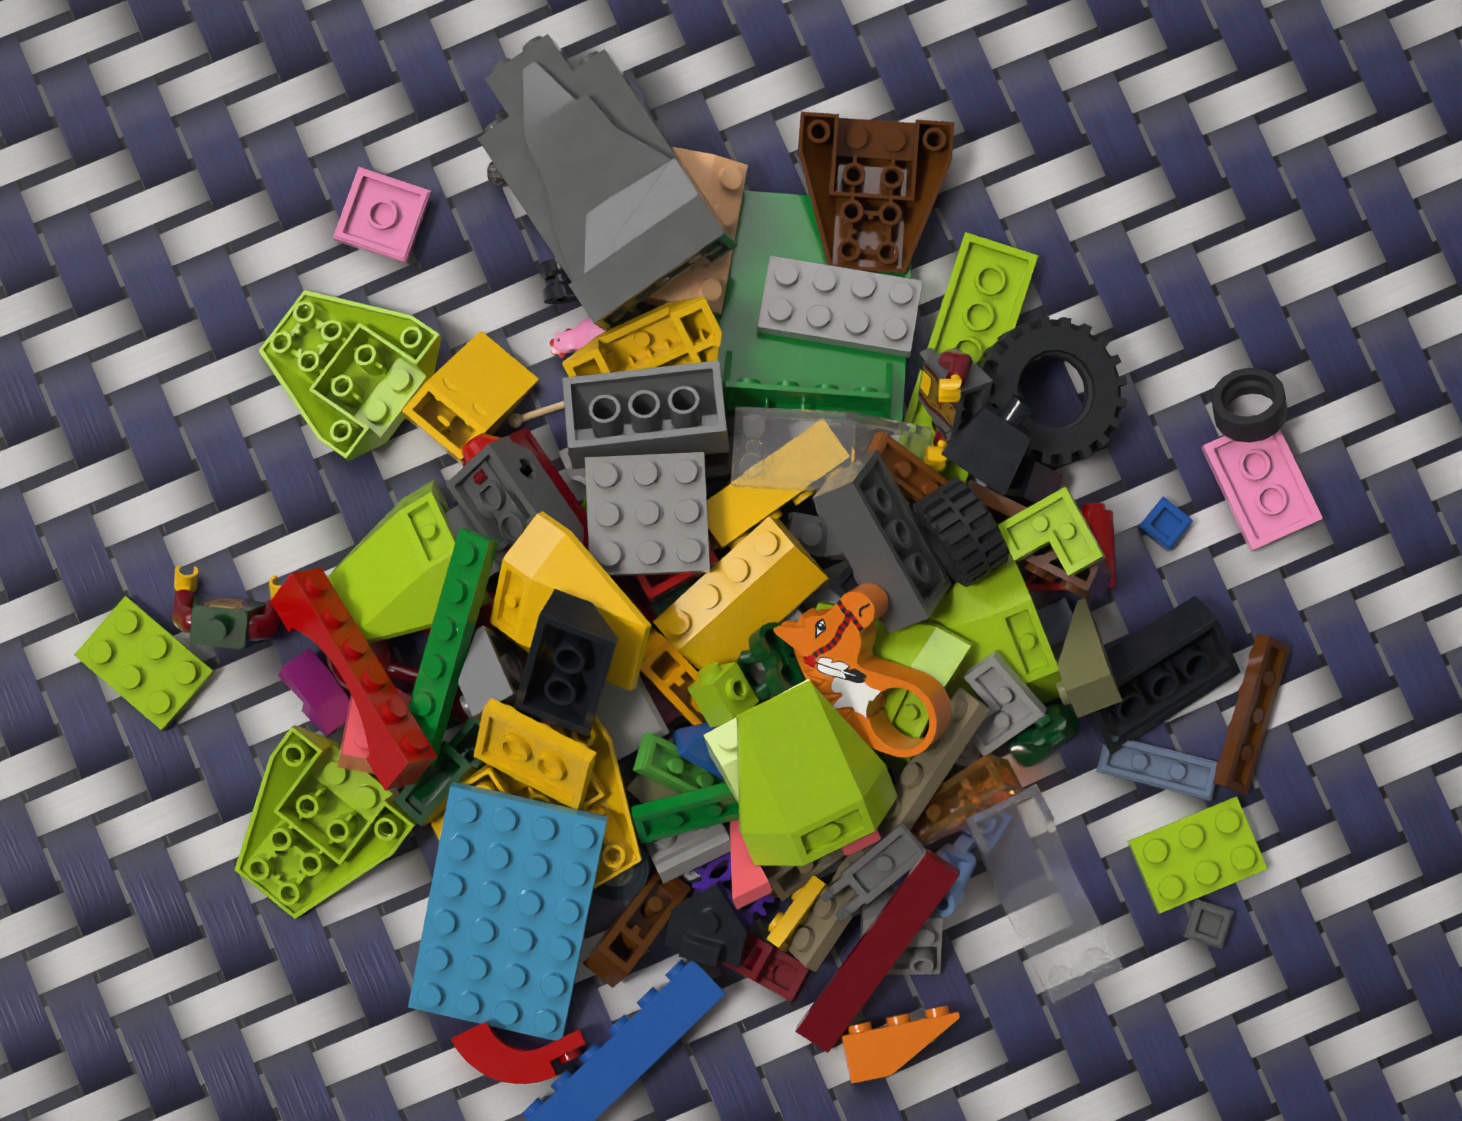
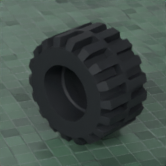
M953 478L913 504L914 516L944 570L964 587H969L1008 561L1006 542L997 523L977 494L964 482Z

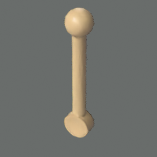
M564 401L521 415L512 413L508 417V424L513 428H518L524 421L565 409Z

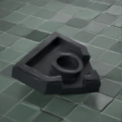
M719 880L672 908L664 946L680 950L678 957L712 967H717L720 962L740 967L743 963L750 926L743 915L737 912L727 896V890Z

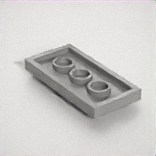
M770 256L757 332L910 358L922 281Z

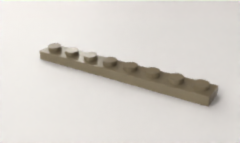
M961 687L957 689L950 700L952 715L947 731L926 750L913 756L894 784L898 797L877 828L881 839L902 821L911 830L989 712L990 708ZM877 842L848 855L837 869L828 886L842 876L841 872ZM849 884L841 889L839 894L831 900L824 902L819 897L810 911V915L796 931L787 949L806 968L816 972L857 911L855 910L842 921L835 915L840 906L858 895Z

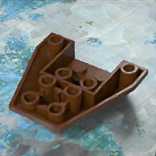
M801 111L798 153L827 265L868 272L906 273L952 162L955 122L916 119L915 123L851 119L839 118V114Z

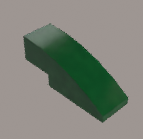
M474 717L469 718L450 742L444 740L441 744L436 765L429 766L415 784L407 785L394 800L420 826H426L446 809L452 782H464L487 764L474 757L480 720Z

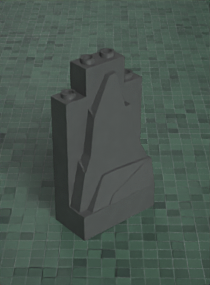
M548 34L544 37L537 36L523 46V52L513 59L507 58L498 62L491 69L492 73L484 78L509 117L506 119L499 118L491 122L484 129L485 133L477 139L572 283L569 284V287L592 322L607 331L642 313L638 306L640 302L698 262L707 268L738 245L613 57L605 49L601 52L594 51L582 58L579 62L580 67L574 70L558 44Z

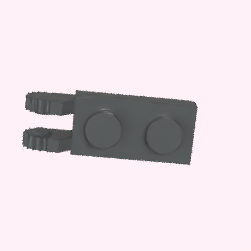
M902 821L841 872L842 876L825 888L819 896L826 902L838 895L840 890L847 884L854 889L858 895L840 906L835 914L842 921L864 903L866 905L869 904L917 863L926 848Z

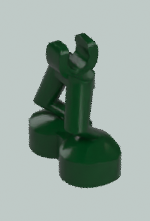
M775 622L764 624L753 632L748 640L750 650L742 651L736 661L759 701L766 700L772 694L777 696L806 680L797 658L789 656L794 651L793 647L775 634L773 629L779 626ZM762 663L766 671L765 681L756 686L749 671L751 664Z
M1062 704L1050 705L1047 707L1045 715L1034 723L1035 728L1027 727L1008 740V751L1018 766L1023 768L1031 767L1051 752V747H1058L1074 736L1079 730V720L1068 706Z

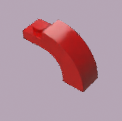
M488 1021L451 1038L460 1055L477 1071L495 1080L512 1084L538 1083L556 1077L558 1072L552 1060L559 1058L560 1063L564 1064L582 1055L580 1046L587 1043L580 1028L543 1047L530 1050L519 1049L504 1042Z

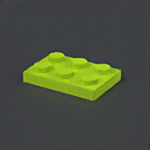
M127 596L120 601L74 654V656L162 731L167 729L215 673L214 670Z
M1237 796L1127 841L1157 914L1267 870V866Z

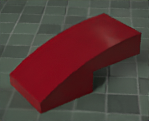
M750 933L748 934L743 963L740 967L722 963L792 1003H795L812 971L797 959Z

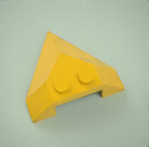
M705 296L672 301L597 335L563 361L562 365L568 377L717 361L722 330Z

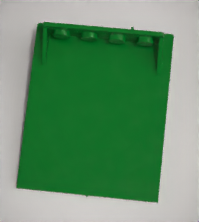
M743 190L735 235V242L738 246L732 252L722 314L715 315L722 330L718 360L720 362L726 416L819 422L823 419L826 423L841 424L842 426L848 424L886 427L888 424H901L903 419L906 357L757 332L770 256L827 265L809 195ZM912 258L905 274L882 272L873 273L911 279Z

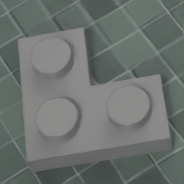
M997 650L966 671L964 679L982 698L986 706L990 708L970 739L984 757L1045 715L1047 708Z

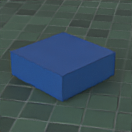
M1163 496L1137 528L1168 552L1193 520Z

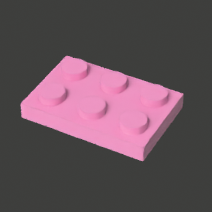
M1280 429L1276 434L1262 441L1251 443L1238 442L1223 436L1201 447L1250 552L1323 519Z

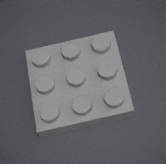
M704 452L585 457L589 552L610 577L710 572Z

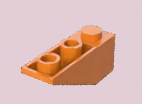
M948 1005L926 1009L925 1018L911 1020L908 1013L886 1018L887 1025L872 1028L871 1021L848 1026L849 1033L841 1035L850 1082L853 1084L891 1076L960 1018L959 1012H949Z

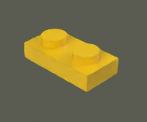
M812 875L804 886L792 894L791 899L794 901L785 913L779 912L768 927V931L771 933L767 940L786 953L794 934L810 915V911L820 897V893L828 886Z

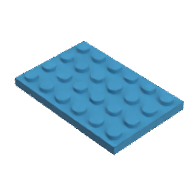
M452 782L449 789L408 1007L479 1024L488 1021L492 1027L553 1041L564 1037L608 816Z

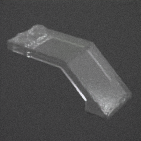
M735 406L731 486L819 491L827 480L866 455L876 432L887 433L923 461L926 446H931L932 428L857 412Z
M1037 784L966 818L965 821L996 895L1053 1004L1121 970L1123 966L1071 867L1055 827V819Z

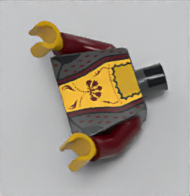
M927 348L920 352L915 360V363L922 371L918 397L937 426L933 440L934 446H926L923 461L935 470H942L945 466V461L948 459L941 454L946 442L986 402L988 403L993 380L972 361L969 354L957 348L946 350L939 354L933 348Z

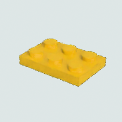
M490 698L482 711L474 757L559 802L579 810L586 798L597 752L589 749L579 741H574L558 733L547 724L539 723L518 712L514 707Z

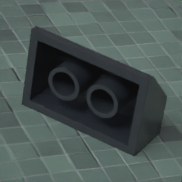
M554 589L539 614L514 705L515 709L588 737L593 727L618 642L617 636L593 603Z

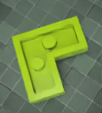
M1067 487L1056 491L998 524L1006 546L1016 562L1051 544L1065 572L1069 577H1072L1106 558Z

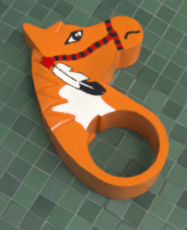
M863 583L844 594L831 609L826 608L818 611L811 608L803 613L798 621H785L773 629L776 635L794 648L798 663L806 680L809 679L871 748L896 757H912L926 750L947 731L951 721L952 708L949 696L941 683L926 672L880 659L873 654V645L876 639L874 623L885 615L889 606L887 594L878 585ZM889 688L906 689L914 693L923 702L929 716V729L926 737L913 738L906 736L892 725L885 708L882 707V705H885L887 694L885 692Z

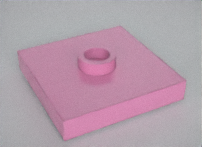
M358 167L333 239L337 242L407 265L432 192Z

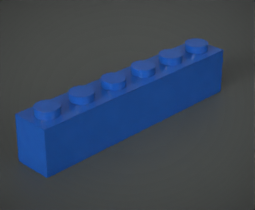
M681 959L665 974L670 981L659 992L653 986L636 1002L642 1008L631 1019L624 1014L608 1029V1032L613 1036L602 1047L595 1042L579 1057L584 1063L581 1068L573 1075L567 1069L550 1085L555 1091L551 1097L545 1102L538 1097L521 1114L527 1119L526 1121H595L726 993L697 962L691 960L686 964Z

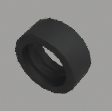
M1244 368L1227 374L1215 385L1211 396L1216 427L1224 436L1234 441L1247 443L1262 441L1276 434L1285 424L1288 410L1283 383L1276 375L1264 369ZM1247 394L1263 395L1272 400V404L1267 410L1258 415L1248 417L1237 416L1227 411L1226 408L1232 400Z

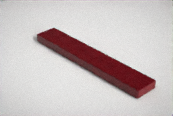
M926 849L803 1016L795 1032L828 1053L960 876V870L929 849Z

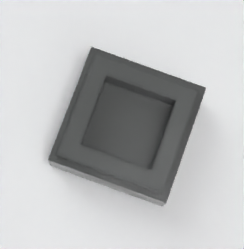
M1194 899L1182 937L1222 949L1234 911Z

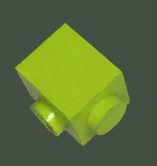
M713 662L706 665L698 672L699 678L687 688L710 727L721 726L736 718V715L754 707L759 702L737 662L721 665L718 662Z

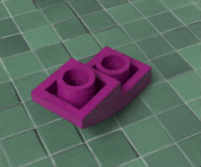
M310 648L280 668L278 677L303 702L301 711L327 738L345 726L350 700L331 672Z

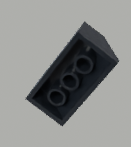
M1193 596L1107 650L1106 653L1122 701L1084 716L1102 744L1106 746L1110 754H1113L1124 747L1122 745L1127 741L1135 740L1241 673L1218 617L1196 596ZM1110 735L1118 736L1119 739L1113 742Z

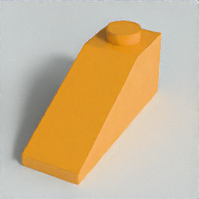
M651 627L640 672L693 726L707 723L687 689L699 678L698 672L665 637Z

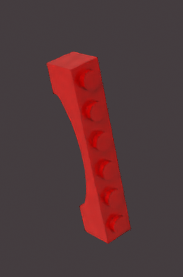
M316 568L291 573L271 599V604L288 632L300 631L309 637L328 656L342 676L355 701L364 726L369 755L366 760L384 790L387 791L415 784L437 758V754L323 569Z

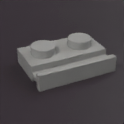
M722 823L645 843L663 884L731 851V840Z

